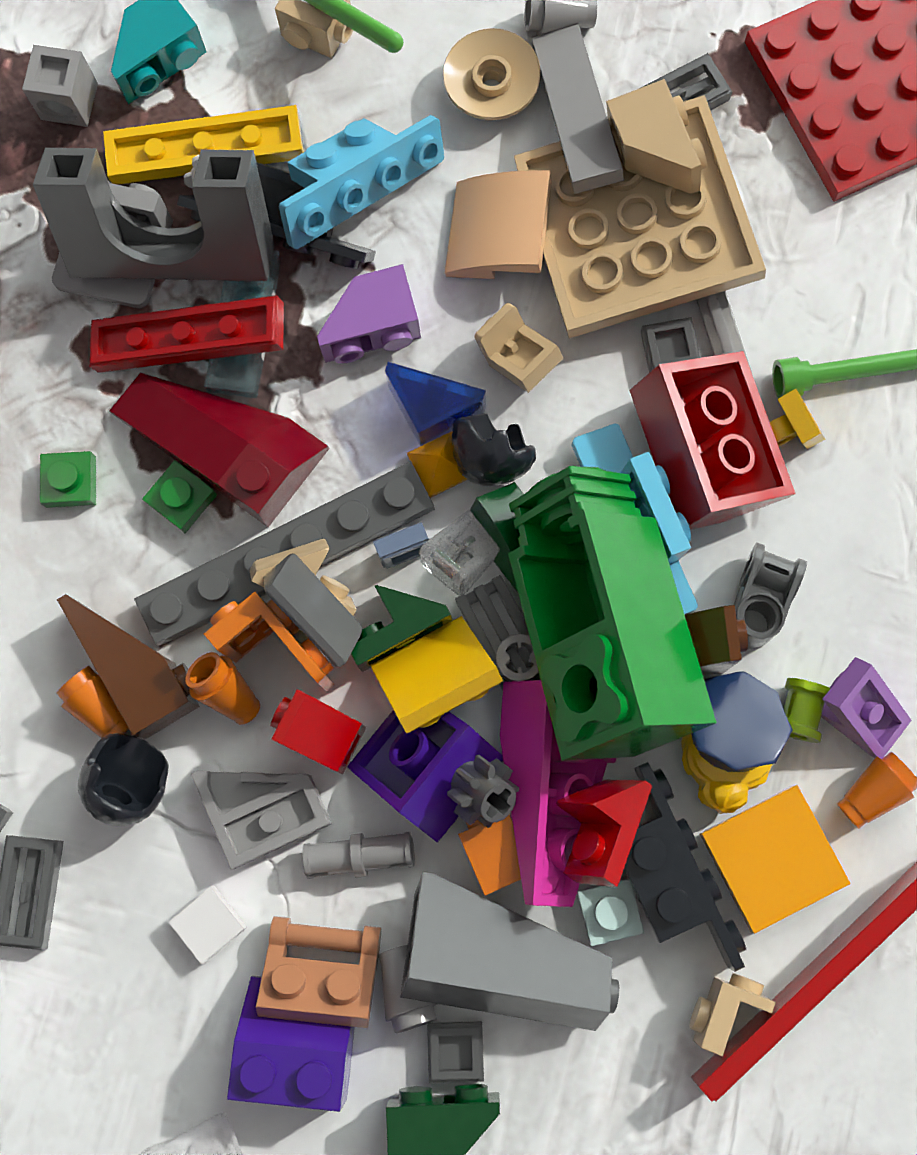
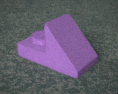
M855 657L845 671L834 680L830 686L831 689L823 698L825 704L821 717L873 758L878 756L882 759L912 720L873 665Z

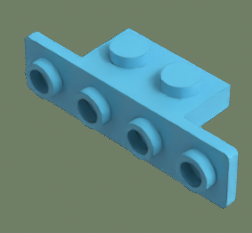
M429 115L395 135L363 118L348 124L344 130L327 140L311 145L307 148L306 152L288 161L291 180L305 189L282 201L279 205L287 244L294 249H299L444 160V149L440 120Z
M611 424L575 437L571 445L580 467H598L606 471L630 475L632 482L629 484L630 491H634L636 495V500L634 501L635 508L640 509L641 516L656 518L684 615L694 612L698 604L679 563V560L691 549L689 544L691 541V531L683 514L680 512L676 513L668 496L670 494V484L664 469L660 465L655 466L649 452L633 457L618 424Z

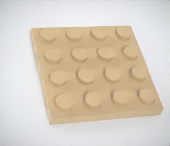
M705 95L684 101L689 121L688 126H685L691 140L694 138L700 140L707 161V167L701 170L700 191L693 194L625 170L620 156L624 181L574 194L560 141L514 156L517 171L550 170L552 185L543 256L568 338L765 279L766 268Z

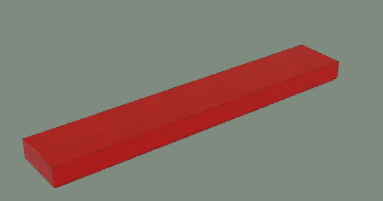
M917 862L772 999V1001L776 1002L772 1013L760 1010L727 1042L723 1056L714 1054L691 1076L692 1080L711 1102H716L917 910Z

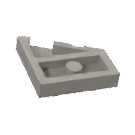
M197 771L191 774L231 870L332 824L315 783L309 774Z

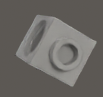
M33 45L22 90L40 119L88 127L98 82L82 52Z

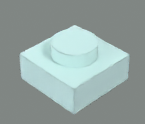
M629 879L620 880L618 887L596 886L577 891L591 946L644 934L634 891Z

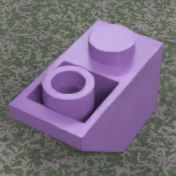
M403 264L353 277L317 335L325 363L331 361L339 364L354 362L362 358L365 352L384 348L386 351L400 350L409 346L414 339L421 338L419 320Z

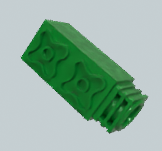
M568 466L560 472L540 480L528 492L509 503L510 511L514 512L516 517L513 522L515 529H519L520 537H518L520 547L508 553L562 761L635 757L717 723L656 518L641 516L640 509L635 508L634 501L636 500V495L634 491H630L629 484L632 482L629 474L606 471L598 467Z

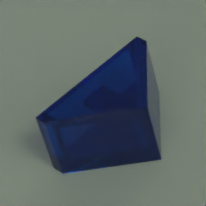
M387 363L385 374L388 387L420 446L451 432L455 419L484 414L486 409V390L395 363Z

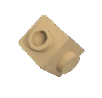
M279 0L274 8L282 37L289 44L301 50L309 48L332 59L340 43L345 44L353 33L352 29L301 0ZM344 0L351 5L350 0Z
M506 303L489 318L474 335L489 366L528 393L563 359L559 347L525 325L518 309L510 303Z
M732 973L729 982L714 977L707 999L700 996L692 1012L689 1027L696 1031L693 1041L701 1048L723 1056L740 1002L769 1013L773 1012L776 1002L762 996L764 985L735 973Z

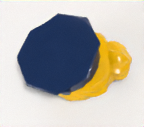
M744 671L706 678L704 680L717 723L684 736L681 740L683 766L686 774L691 775L699 785L698 798L702 804L716 810L719 814L733 813L747 803L748 790L757 788L766 782L771 766L776 764L793 731L784 712L778 692Z

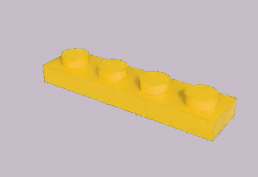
M297 105L103 131L107 176L112 184L117 185L183 176L191 172L193 168L192 158L200 155L201 149L254 150L256 162L262 164L290 161L304 153Z

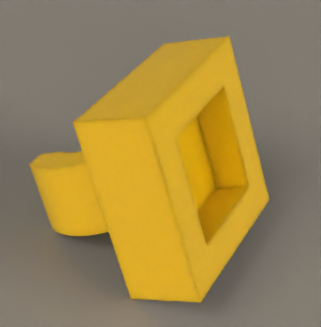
M797 389L778 398L786 415L772 420L770 425L779 447L797 436L807 450L826 440Z

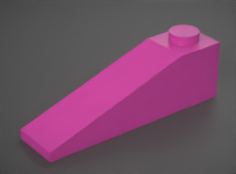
M541 680L503 682L500 742L503 762L513 770L509 780L519 787L511 815L524 901L526 905L573 907L580 883H576L564 875L563 872L581 822L557 806L556 802L561 798L601 782L607 763H615L617 758L562 761Z

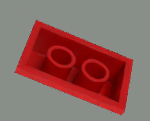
M744 351L659 364L629 390L655 466L660 465L668 477L670 484V494L668 496L676 513L680 512L683 514L690 530L725 522L796 494Z

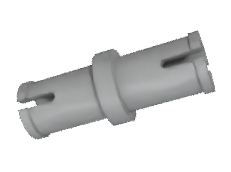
M411 832L365 838L363 833L351 834L350 840L304 844L302 851L303 868L307 879L352 872L355 878L365 877L370 870L404 866L414 867L415 865L414 844Z

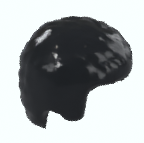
M488 414L461 417L455 419L452 424L451 441L453 457L458 471L472 483L482 486H498L511 483L525 475L536 461V449L533 445L527 446L525 444L521 428L518 424L508 425L506 431L496 430Z
M120 733L106 735L94 746L79 773L77 787L84 807L95 819L105 824L126 826L142 822L155 811L164 796L169 768L168 761L161 751L137 736Z

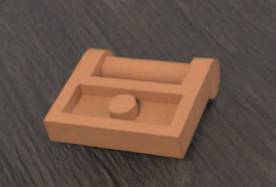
M274 916L271 922L269 945L256 1003L257 1016L368 1028L380 951L381 927L364 926V931L292 924L291 918ZM288 946L361 953L359 965L286 957Z

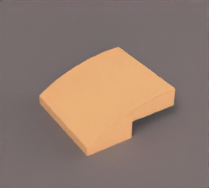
M550 170L500 172L480 175L457 182L445 266L446 277L495 279L496 271L541 273L552 185Z

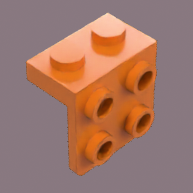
M253 592L239 605L236 601L228 603L211 618L210 622L213 626L204 635L217 651L229 657L235 663L275 632L323 689L328 691L335 685L327 676L335 668L309 638L303 643L296 639L294 635L300 629L272 599L266 603L256 592Z

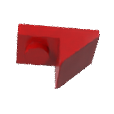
M605 779L556 802L557 806L581 822L563 872L564 875L580 884L618 887L652 788L650 783L646 780Z

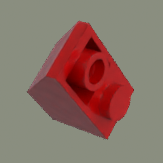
M298 689L292 700L287 697L283 698L270 724L271 727L276 729L271 740L342 775L366 730V727L359 721Z

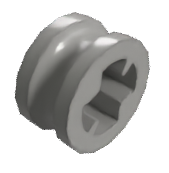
M511 635L504 639L497 648L496 665L500 675L509 682L532 681L538 676L539 671L529 635ZM517 646V650L520 651L521 646H525L530 649L532 653L529 657V663L533 667L525 673H522L521 667L518 668V673L509 670L507 666L510 662V656L507 651L510 648Z

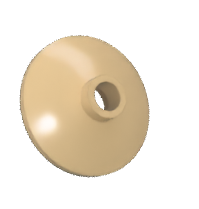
M489 28L464 36L451 48L444 63L443 79L445 90L450 100L462 112L477 119L501 120L516 115L530 104L539 88L541 70L538 57L526 40L507 30ZM493 79L498 81L500 84L496 86H488L484 83L487 80Z

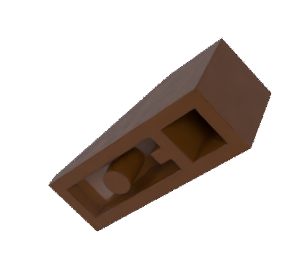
M67 594L57 599L133 736L147 739L200 707L198 702L191 697L189 687L185 682L188 668L184 663L176 666L167 657Z

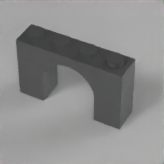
M45 148L33 187L70 278L268 280L274 240L254 150L201 149L192 183V190L201 221L184 228H163L137 219L117 202L110 189L97 148Z

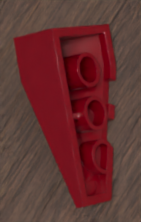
M141 372L109 410L119 420L267 527L272 524L329 450L328 445L288 417Z

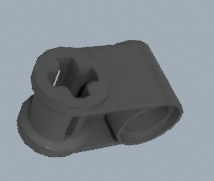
M758 542L754 545L746 562L739 584L740 589L734 602L737 620L744 619L745 621V611L754 610L761 613L767 622V630L765 632H756L746 624L749 649L762 647L780 632L807 567V561L799 558L793 562L765 551V545Z

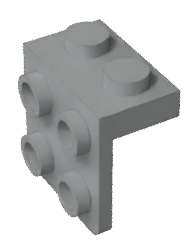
M108 181L117 202L132 216L154 226L171 228L173 219L160 194L154 189L137 183L126 187L112 184ZM60 252L52 275V283L60 291L134 308H143L148 304L155 279L70 278Z

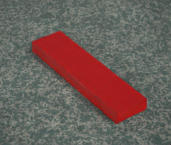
M276 295L91 320L89 367L101 373L283 350L284 302Z

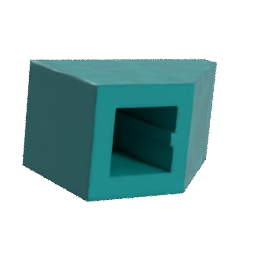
M138 0L124 9L111 73L128 104L140 96L151 94L161 82L180 70L190 68L197 62L199 57L207 53L197 24L178 0Z

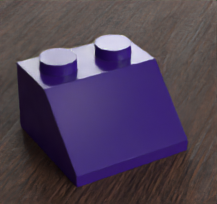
M392 710L347 768L397 812L438 843L459 817L454 813L458 804L447 796V792L451 790V781L457 768L466 762L474 761L476 755L482 756L490 763L496 758L503 762V755L473 728L450 711L443 714L433 725L419 727L406 734L395 711Z
M251 976L234 1038L227 1100L340 1112L348 1095L355 1027L258 1017L256 1003L262 977Z

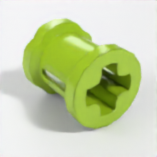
M787 678L784 688L788 690L783 709L793 729L790 738L820 743L822 734L818 731L825 704L823 698L831 688L804 679Z

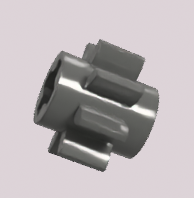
M476 755L474 761L461 765L453 775L451 790L447 792V796L458 804L454 813L469 825L478 820L487 828L491 827L492 823L505 819L513 810L516 802V793L519 791V787L509 780L513 770L497 758L490 763L480 755Z

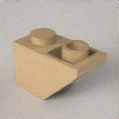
M665 79L606 101L608 123L625 170L689 194L700 191L701 170L707 167L705 152L698 138L690 139L685 126H688L689 121L684 102L679 95L672 97Z

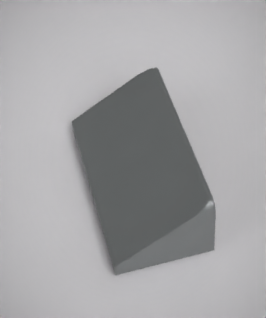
M289 554L263 577L265 593L335 667L339 666L341 668L347 662L361 635V624L296 554Z

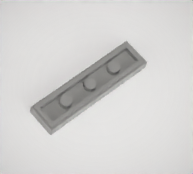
M579 24L532 37L534 51L539 60L540 73L574 194L624 181L621 162Z

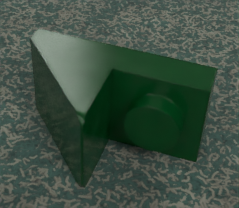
M375 585L376 591L393 622L384 627L382 621H379L362 629L361 635L351 652L358 668L364 672L371 668V664L451 622L452 616L447 606Z

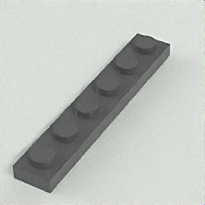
M410 461L134 598V601L155 645L161 647L210 623L213 615L230 602L236 601L239 605L253 592H256L260 597L266 595L264 587L251 581L250 568L254 561L325 539L329 546V551L320 566L322 567L434 511V504Z

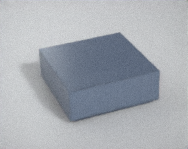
M422 522L373 541L382 566L386 569L429 553V550H431L429 538Z

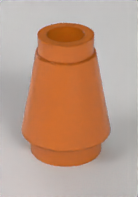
M214 652L206 653L194 661L188 669L185 682L189 687L192 698L234 720L239 725L247 724L256 717L260 710V701L255 697L229 657L219 656Z
M90 666L85 667L74 675L56 692L64 702L61 707L100 738L113 733L125 734L129 730L99 674Z
M893 752L888 753L882 759L876 756L844 795V798L837 803V806L860 829L864 824L870 823L915 798L912 792L917 789V777Z

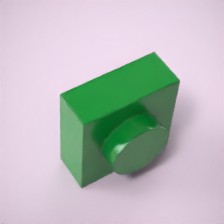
M91 451L40 454V504L46 508L96 505V456Z
M174 460L142 500L186 534L217 494L212 488Z

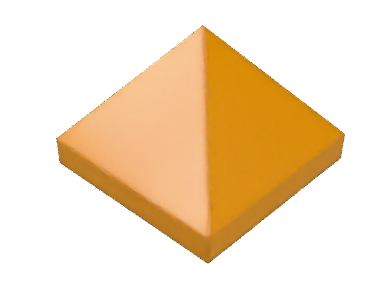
M452 431L407 452V456L412 462L430 498L468 480L458 471L453 457Z

